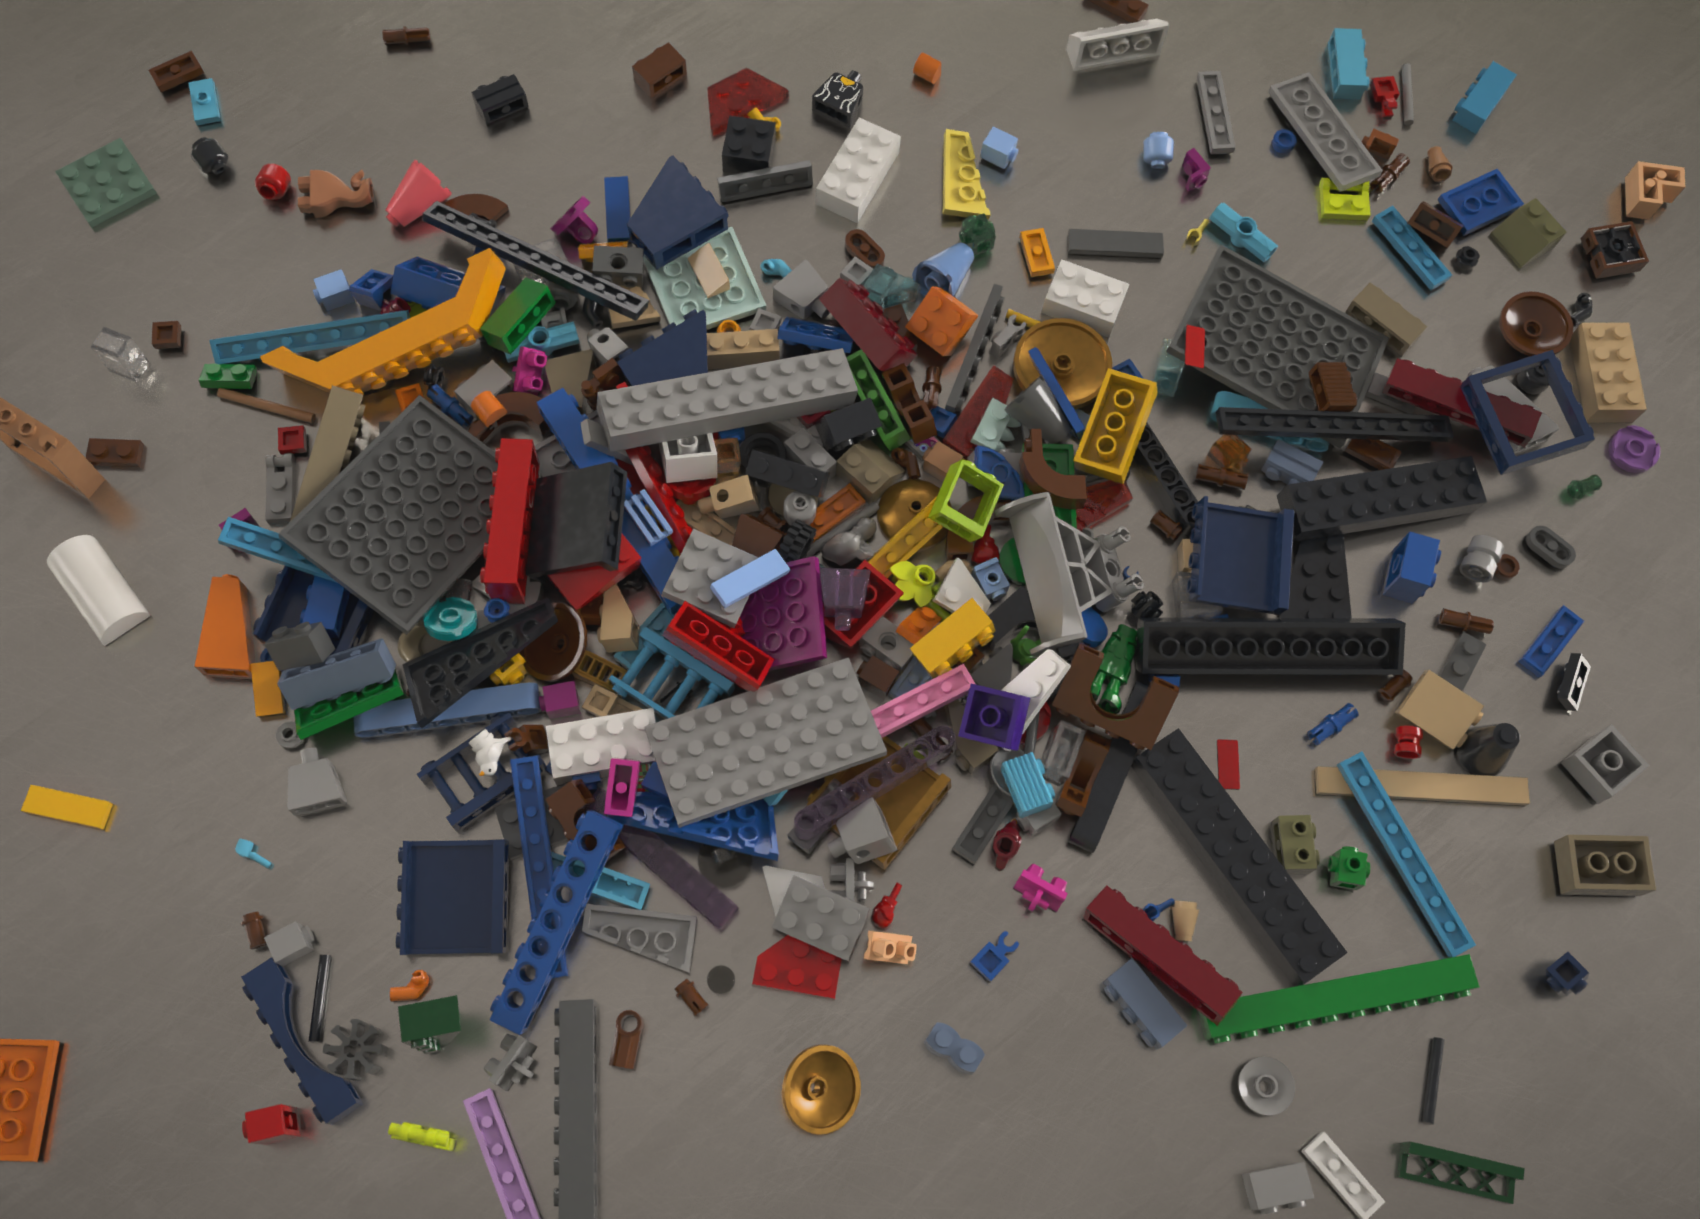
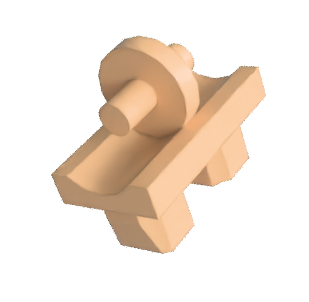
M868 930L869 941L867 943L868 948L864 953V959L908 964V960L914 961L917 945L911 943L912 936Z

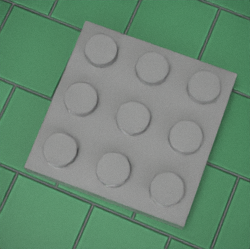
M693 528L661 596L680 605L687 601L714 620L735 628L750 595L724 608L710 589V585L758 559V557Z

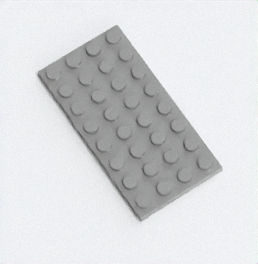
M849 657L759 687L755 692L748 691L644 727L679 828L887 755L886 747Z

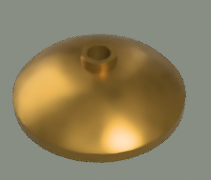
M907 479L889 487L882 495L878 504L879 510L877 511L878 524L884 536L890 540L937 497L940 488L931 482L921 479ZM948 501V506L952 508L950 501ZM918 505L920 506V509L914 510L912 506ZM943 527L919 550L937 545L945 538L948 529Z
M815 1045L799 1053L789 1065L782 1086L783 1104L791 1121L800 1129L812 1134L832 1133L845 1125L854 1114L860 1098L861 1083L858 1069L846 1052L834 1046ZM814 1082L815 1087L814 1090L811 1092L810 1086Z

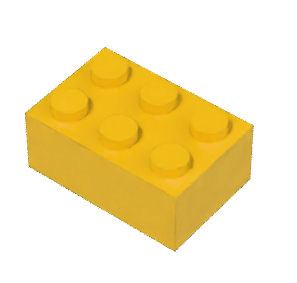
M971 598L910 647V650L932 679L952 670L951 667L958 661L963 663L974 654L972 650L979 644L985 646L994 638L992 634L995 632L992 620L976 601Z

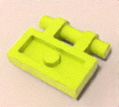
M392 1122L389 1126L388 1134L392 1135L391 1138L454 1151L457 1139L449 1138V1131L431 1127L425 1130L421 1129V1125L403 1122V1124Z

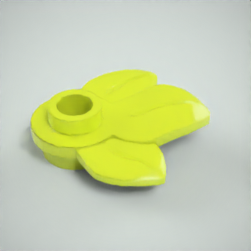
M902 561L890 568V572L898 579L895 585L904 592L899 601L914 599L920 608L931 601L933 596L931 587L935 583V571L932 567L928 565L915 566L908 561ZM919 575H922L925 578V581H923L919 577Z

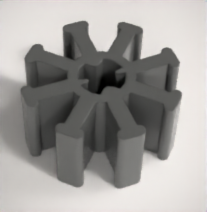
M351 1019V1037L346 1032V1028L336 1025L331 1030V1033L337 1035L342 1044L341 1046H332L325 1043L323 1045V1053L330 1056L341 1054L332 1064L327 1065L331 1072L341 1075L342 1071L348 1066L347 1074L344 1077L352 1081H360L362 1079L360 1076L361 1064L366 1068V1073L375 1075L381 1068L375 1065L369 1057L371 1054H380L386 1057L388 1055V1047L382 1044L370 1046L379 1036L382 1037L384 1033L379 1028L370 1025L369 1030L364 1034V1027L367 1023L359 1019ZM357 1045L361 1047L360 1052H356L355 1055L351 1054V1048H356Z

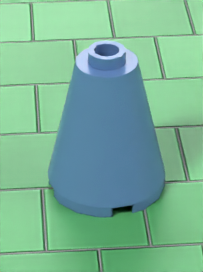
M957 243L920 262L914 268L912 273L914 285H919L921 289L919 293L922 297L926 296L932 286L942 287L952 296L955 295L974 260V253L971 247L964 243Z

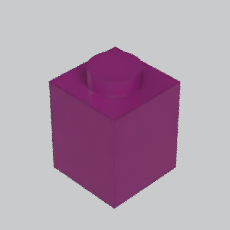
M574 681L542 687L543 696H539L542 712L546 711L549 719L581 714L578 690Z

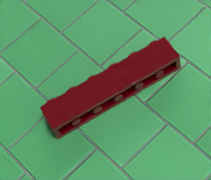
M1397 358L1387 378L1382 394L1438 415H1447L1453 421L1480 430L1460 388L1463 383L1460 379L1449 378L1439 374L1434 369H1425L1415 365L1410 360ZM1486 391L1508 441L1525 447L1533 438L1542 412L1535 410L1530 405H1521L1511 401L1506 396H1497Z
M1106 885L1086 908L1084 920L1215 1025L1218 1026L1238 1002L1243 992L1239 990L1238 985L1233 980L1221 976L1210 962L1197 957L1186 943L1178 942L1163 925L1156 924L1150 920L1143 909L1137 906L1134 907L1126 901L1125 896L1120 891L1112 890Z

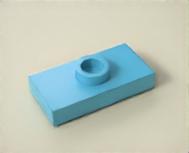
M213 79L188 82L194 120L197 126L221 121Z

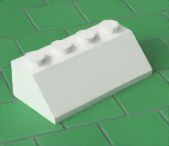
M1159 19L1141 20L1135 23L1120 24L1118 26L1070 34L1066 50L1073 71L1160 55L1169 27L1168 22Z

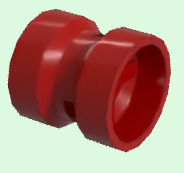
M1415 726L1397 727L1395 736L1398 739V743L1394 746V755L1405 759L1420 758L1422 756L1420 741L1423 739V730Z

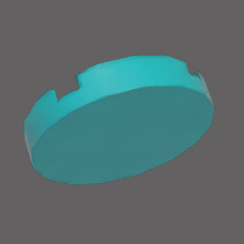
M456 597L446 598V601L440 603L438 601L423 616L427 633L438 640L444 641L459 640L468 636L478 623L474 605L470 601Z

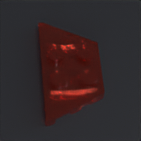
M748 68L707 87L711 133L715 135L727 129L729 116L749 118L747 113L757 107L761 112L788 98V89Z

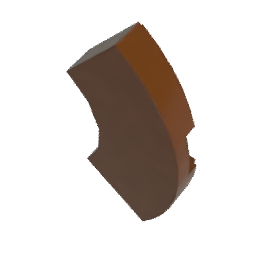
M484 194L461 195L443 203L468 216L475 213L479 218L488 221L491 219L498 220L509 210L508 205L503 201Z

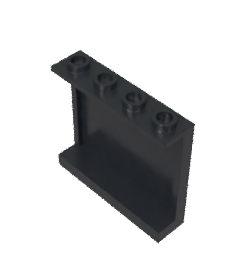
M607 462L537 478L525 575L544 584L546 583V575L594 566H601L608 571L618 570L627 471L613 462Z

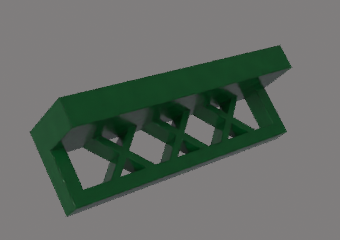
M1410 1141L1400 1143L1397 1178L1513 1204L1515 1181L1524 1180L1525 1168ZM1408 1156L1417 1158L1424 1170L1417 1175L1406 1173ZM1426 1161H1431L1433 1163L1431 1165H1428ZM1439 1164L1445 1165L1452 1174L1445 1182L1439 1181L1432 1171ZM1454 1167L1460 1168L1461 1170L1457 1172L1454 1169ZM1468 1170L1473 1171L1480 1181L1474 1188H1468L1460 1177ZM1428 1173L1430 1178H1426L1423 1176ZM1482 1174H1486V1175H1490V1176L1485 1179ZM1496 1177L1506 1179L1505 1196L1496 1194L1489 1185V1182ZM1456 1180L1459 1185L1451 1183ZM1484 1187L1487 1190V1192L1481 1191L1480 1189Z

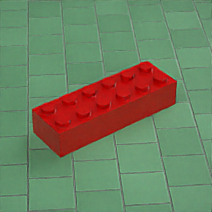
M501 438L500 448H496L495 462L498 464L497 471H494L492 475V484L495 487L494 495H490L489 499L492 517L487 519L486 524L489 541L484 543L483 555L484 559H486V566L481 568L480 580L481 583H484L486 594H489L491 599L499 598L508 604H525L528 578L525 575L540 461L533 439Z

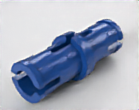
M438 384L431 387L438 395H435L430 389L428 390L427 397L441 407V412L445 415H450L462 428L469 426L462 417L472 423L474 416L459 405V401L455 397L451 398Z
M1347 703L1333 715L1328 714L1322 723L1307 732L1309 739L1311 740L1315 737L1316 739L1312 743L1319 745L1333 733L1338 734L1342 731L1343 726L1359 716L1357 709L1355 708L1350 712V709L1354 706L1351 703Z

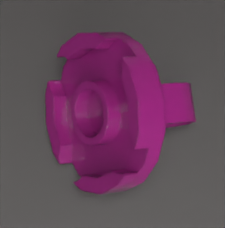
M584 195L580 197L550 229L557 236L567 229L580 243H591L598 235V228L584 212L590 201ZM581 227H587L591 231V236H585L581 232Z

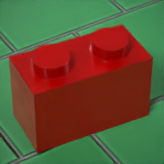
M279 1104L245 1112V1121L242 1122L244 1138L248 1139V1143L269 1145L301 1137L297 1107Z

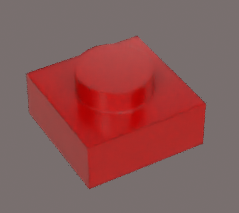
M304 425L278 428V451L281 455L307 452L306 429Z

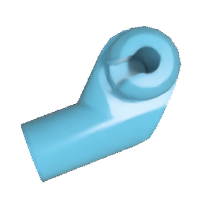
M766 259L761 263V270L766 275H781L784 278L792 271L781 259Z

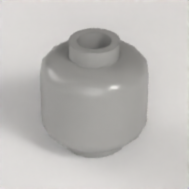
M800 491L790 493L784 501L783 515L785 520L791 526L793 522L795 523V520H800L810 525L816 517L817 504L815 498Z

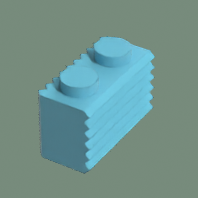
M1033 752L1002 763L1001 773L1020 818L1051 808L1053 799H1055V793L1052 785L1045 783L1042 774H1045V769L1040 758L1035 759Z

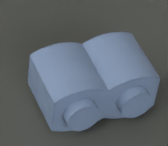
M940 1022L934 1025L924 1041V1045L932 1054L948 1059L952 1067L968 1075L976 1071L985 1056L983 1050L976 1043L968 1039H961L952 1027Z

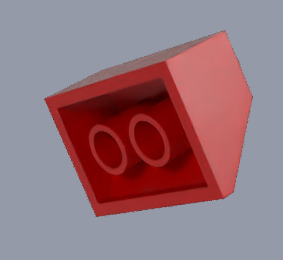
M864 560L823 602L825 636L831 641L851 649L900 599L904 592Z

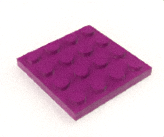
M815 556L787 562L786 564L790 568L789 573L750 594L740 615L741 626L745 632L741 637L775 659L769 671L827 658L819 559Z

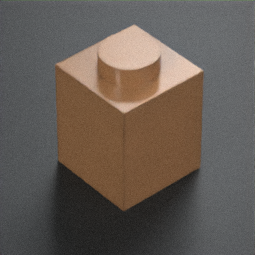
M937 441L933 448L928 447L922 457L924 460L923 471L943 482L950 465L963 459V456Z

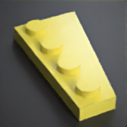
M946 129L944 133L943 214L989 220L991 215L989 208L986 207L985 192L981 188L979 181V169H976L975 154L969 132Z

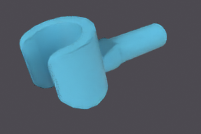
M239 839L235 851L241 857L250 858L267 869L271 866L272 863L255 852H251L254 846L253 842Z

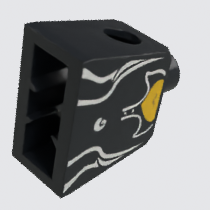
M851 70L847 77L838 72L833 73L812 95V110L851 128L863 99L864 86L859 83L862 79L861 75L854 70Z

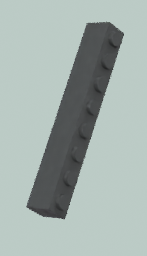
M594 999L559 1001V1008H555L554 1023L555 1026H559V1037L554 1039V1053L559 1055V1067L554 1068V1083L559 1085V1096L554 1097V1114H559V1127H554V1145H559V1157H554V1175H559V1188H554V1207L559 1206V1219H598L597 1002Z

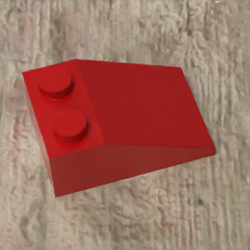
M621 534L618 570L608 571L601 566H594L547 576L569 604L578 611L638 569L641 556L625 536Z

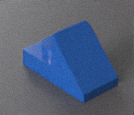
M371 269L351 284L349 291L360 305L381 310L383 293L392 286L393 275Z

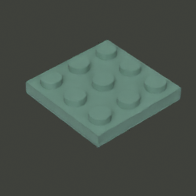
M121 138L55 171L91 228L157 194Z

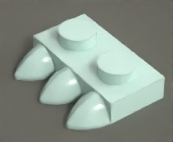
M992 398L970 442L1000 452V450L1006 449L1001 441L1014 440L1012 432L1006 426L1020 427L1021 423L1004 411L1007 405Z

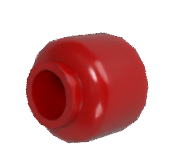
M268 163L264 165L255 178L257 191L268 200L283 198L291 184L289 173L277 164Z

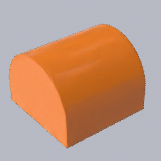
M921 53L914 65L913 74L935 84L941 76V62L925 53Z
M491 391L480 393L471 403L472 411L486 427H489L507 414V410Z

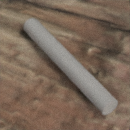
M1406 63L1401 66L1404 124L1412 125L1414 123L1411 65Z

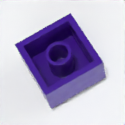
M971 683L958 736L1018 751L1031 698Z

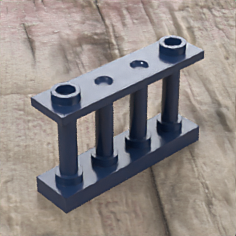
M508 712L505 715L500 714L493 718L490 725L484 729L492 733L494 738L500 734L504 738V734L511 730L510 727L516 723ZM480 732L438 760L427 762L422 766L421 771L417 773V776L424 784L432 780L451 808V814L446 818L456 832L514 793L512 773L506 772L499 760L495 773L498 778L496 780L497 783L490 788L482 786L464 760L465 757L474 752L471 750L472 746L469 742ZM514 739L507 743L508 746L515 743ZM523 747L513 751L517 758L530 757L524 753ZM538 754L540 774H542L547 766ZM454 765L474 792V798L466 804L459 802L441 775Z

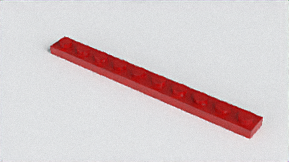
M648 445L625 449L650 498L673 529V533L670 536L681 555L693 529L688 526L684 519L685 514L683 510L676 504L672 489L665 483L662 477L661 468L651 457V450ZM740 617L735 628L719 622L740 637L745 634L741 626L742 621Z

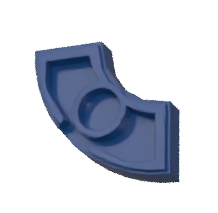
M977 445L974 458L976 468L984 473L994 475L997 481L1004 484L998 499L1015 501L1023 498L1024 488L1017 470H1014L1002 454L990 448Z

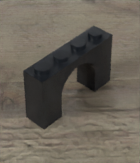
M1023 586L988 615L993 622L995 632L992 634L994 638L986 645L994 651L1016 631L1022 630L1026 625L1029 626V629L1038 630L1028 590ZM1062 680L1047 699L1048 705L1053 702Z

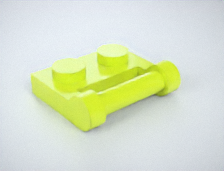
M1321 178L1319 184L1321 218L1368 221L1371 216L1369 202L1370 182L1367 181L1344 190L1358 191L1359 195L1330 194V190H1338V188L1330 178Z

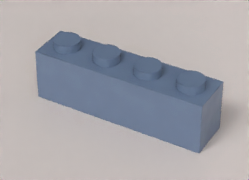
M383 638L329 655L323 663L284 670L277 685L291 710L300 707L305 709L321 700H333L343 693L349 691L358 692L367 685L387 682L393 676L396 663Z

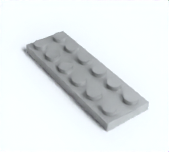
M1310 72L1270 86L1268 93L1340 192L1380 177L1383 170Z

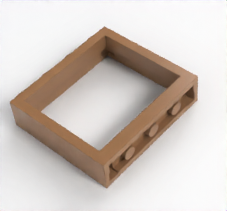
M0 397V440L19 456L89 499L105 481V478L67 438Z

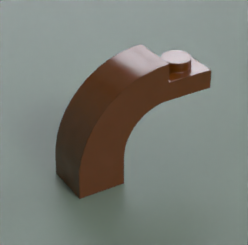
M509 392L497 395L495 397L507 410V414L489 427H486L480 419L475 420L470 425L468 432L482 443H485L500 427L510 423H521L531 427L543 436L550 429L539 413L536 403L543 398L525 392Z
M1031 429L1029 437L1024 439V452H1022L1019 461L1020 472L1024 482L1034 494L1049 492L1052 505L1055 507L1083 509L1087 500L1085 475H1063L1051 469L1043 456L1041 429Z
M983 495L965 503L958 512L973 520ZM998 501L989 522L1010 521L1006 517H997L995 510L1012 501ZM948 530L945 543L946 562L956 558L972 561L971 558L974 554L973 541L969 542Z
M1090 730L1086 731L1056 800V806L1060 807L1062 811L1070 815L1082 816L1091 789L1107 756L1112 740Z

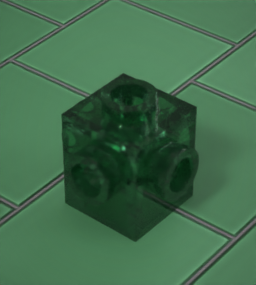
M984 213L977 216L971 215L962 221L959 238L961 243L971 247L975 256L994 248L996 239L993 223L988 221Z

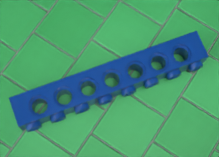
M587 811L586 814L583 813L576 824L578 832L574 840L571 839L565 847L563 854L566 855L562 866L558 865L552 875L551 880L554 883L550 892L546 891L539 903L542 909L538 917H534L528 926L527 932L530 933L526 943H521L515 954L517 962L513 970L509 969L503 979L504 990L501 996H496L490 1007V1011L493 1012L489 1019L490 1021L518 1035L527 1032L621 832L623 824L596 811ZM590 834L595 836L597 840V845L593 850L588 849L585 843L586 838ZM577 860L581 861L585 866V871L581 876H578L573 869ZM565 886L569 887L573 893L572 899L569 902L565 901L561 895L562 889ZM553 912L557 913L560 917V924L557 928L553 927L549 921V917ZM540 938L544 939L548 944V950L545 954L541 953L537 948ZM527 965L533 966L536 971L533 980L529 979L525 974ZM515 991L520 992L523 996L521 1006L513 1001Z

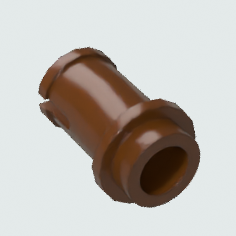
M1161 509L1150 520L1152 524L1167 535V539L1176 540L1184 530L1180 522H1174Z
M1403 669V675H1393V678L1379 690L1381 692L1380 695L1385 700L1392 702L1405 687L1409 688L1412 685V676Z
M258 911L242 916L243 921L240 924L245 927L250 950L266 946L267 943L264 939L266 936L262 925L264 917L260 916Z
M687 978L674 990L677 992L676 997L680 996L693 1015L696 1016L709 1004L705 1002L693 986L695 983L693 981L690 982Z

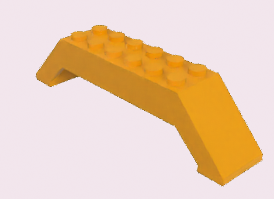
M490 248L467 258L469 266L456 297L318 362L301 357L284 346L260 356L263 363L278 372L330 393L333 385L364 395V392L370 389L375 390L384 387L389 380L407 376L409 371L415 368H424L430 365L431 361L438 357L450 356L454 353L455 349L461 346L468 347L476 343V339L483 336L480 328L489 319L506 270L505 265Z

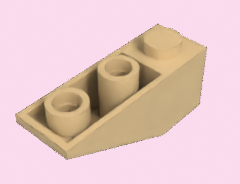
M616 583L603 593V604L600 605L599 609L602 620L601 627L597 630L598 641L602 643L608 653L638 650L640 626Z

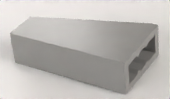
M1492 365L1483 369L1481 367H1477L1470 371L1467 375L1471 376L1480 372L1493 369L1494 367ZM1505 377L1483 384L1484 389L1489 393L1497 396H1506L1513 402L1521 405H1530L1535 410L1542 412L1533 438L1525 447L1509 442L1514 454L1549 440L1559 430L1555 422Z

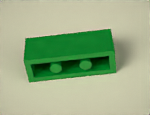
M525 277L480 330L489 346L511 355L556 302L547 285Z

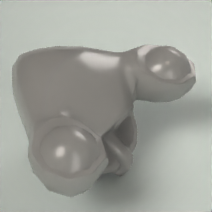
M862 518L856 526H853L851 531L838 533L833 536L822 549L823 557L842 566L856 557L862 560L874 556L873 549L865 540L875 534L877 530L876 521L874 519Z

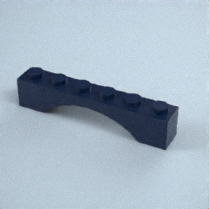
M271 957L243 975L241 978L245 985L242 989L250 1001L255 1000L259 1007L256 1010L259 1019L264 1025L268 1024L273 1032L270 1034L272 1042L278 1049L282 1048L287 1057L284 1059V1062L290 1072H296L301 1082L298 1083V1086L306 1098L310 1097L315 1104L312 1110L319 1122L334 1125L362 1106L363 1103L350 1080L335 1076L321 1068L308 1056L301 1046L294 1031L291 1017L293 983L283 966L275 963Z

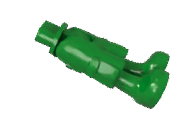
M1120 624L1117 631L1112 632L1101 651L1104 653V658L1091 685L1092 696L1096 702L1105 678L1108 679L1109 684L1102 694L1098 706L1112 714H1119L1122 708L1119 688L1128 682L1132 668L1131 663L1135 654V647L1137 646L1135 640L1137 631L1124 624Z

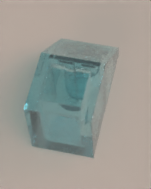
M876 264L863 286L870 293L868 297L872 302L876 301L882 308L915 301L918 298L920 284L910 277H904L896 273L890 267Z
M1163 338L1152 381L1157 383L1158 394L1174 397L1185 362L1166 352L1171 340Z

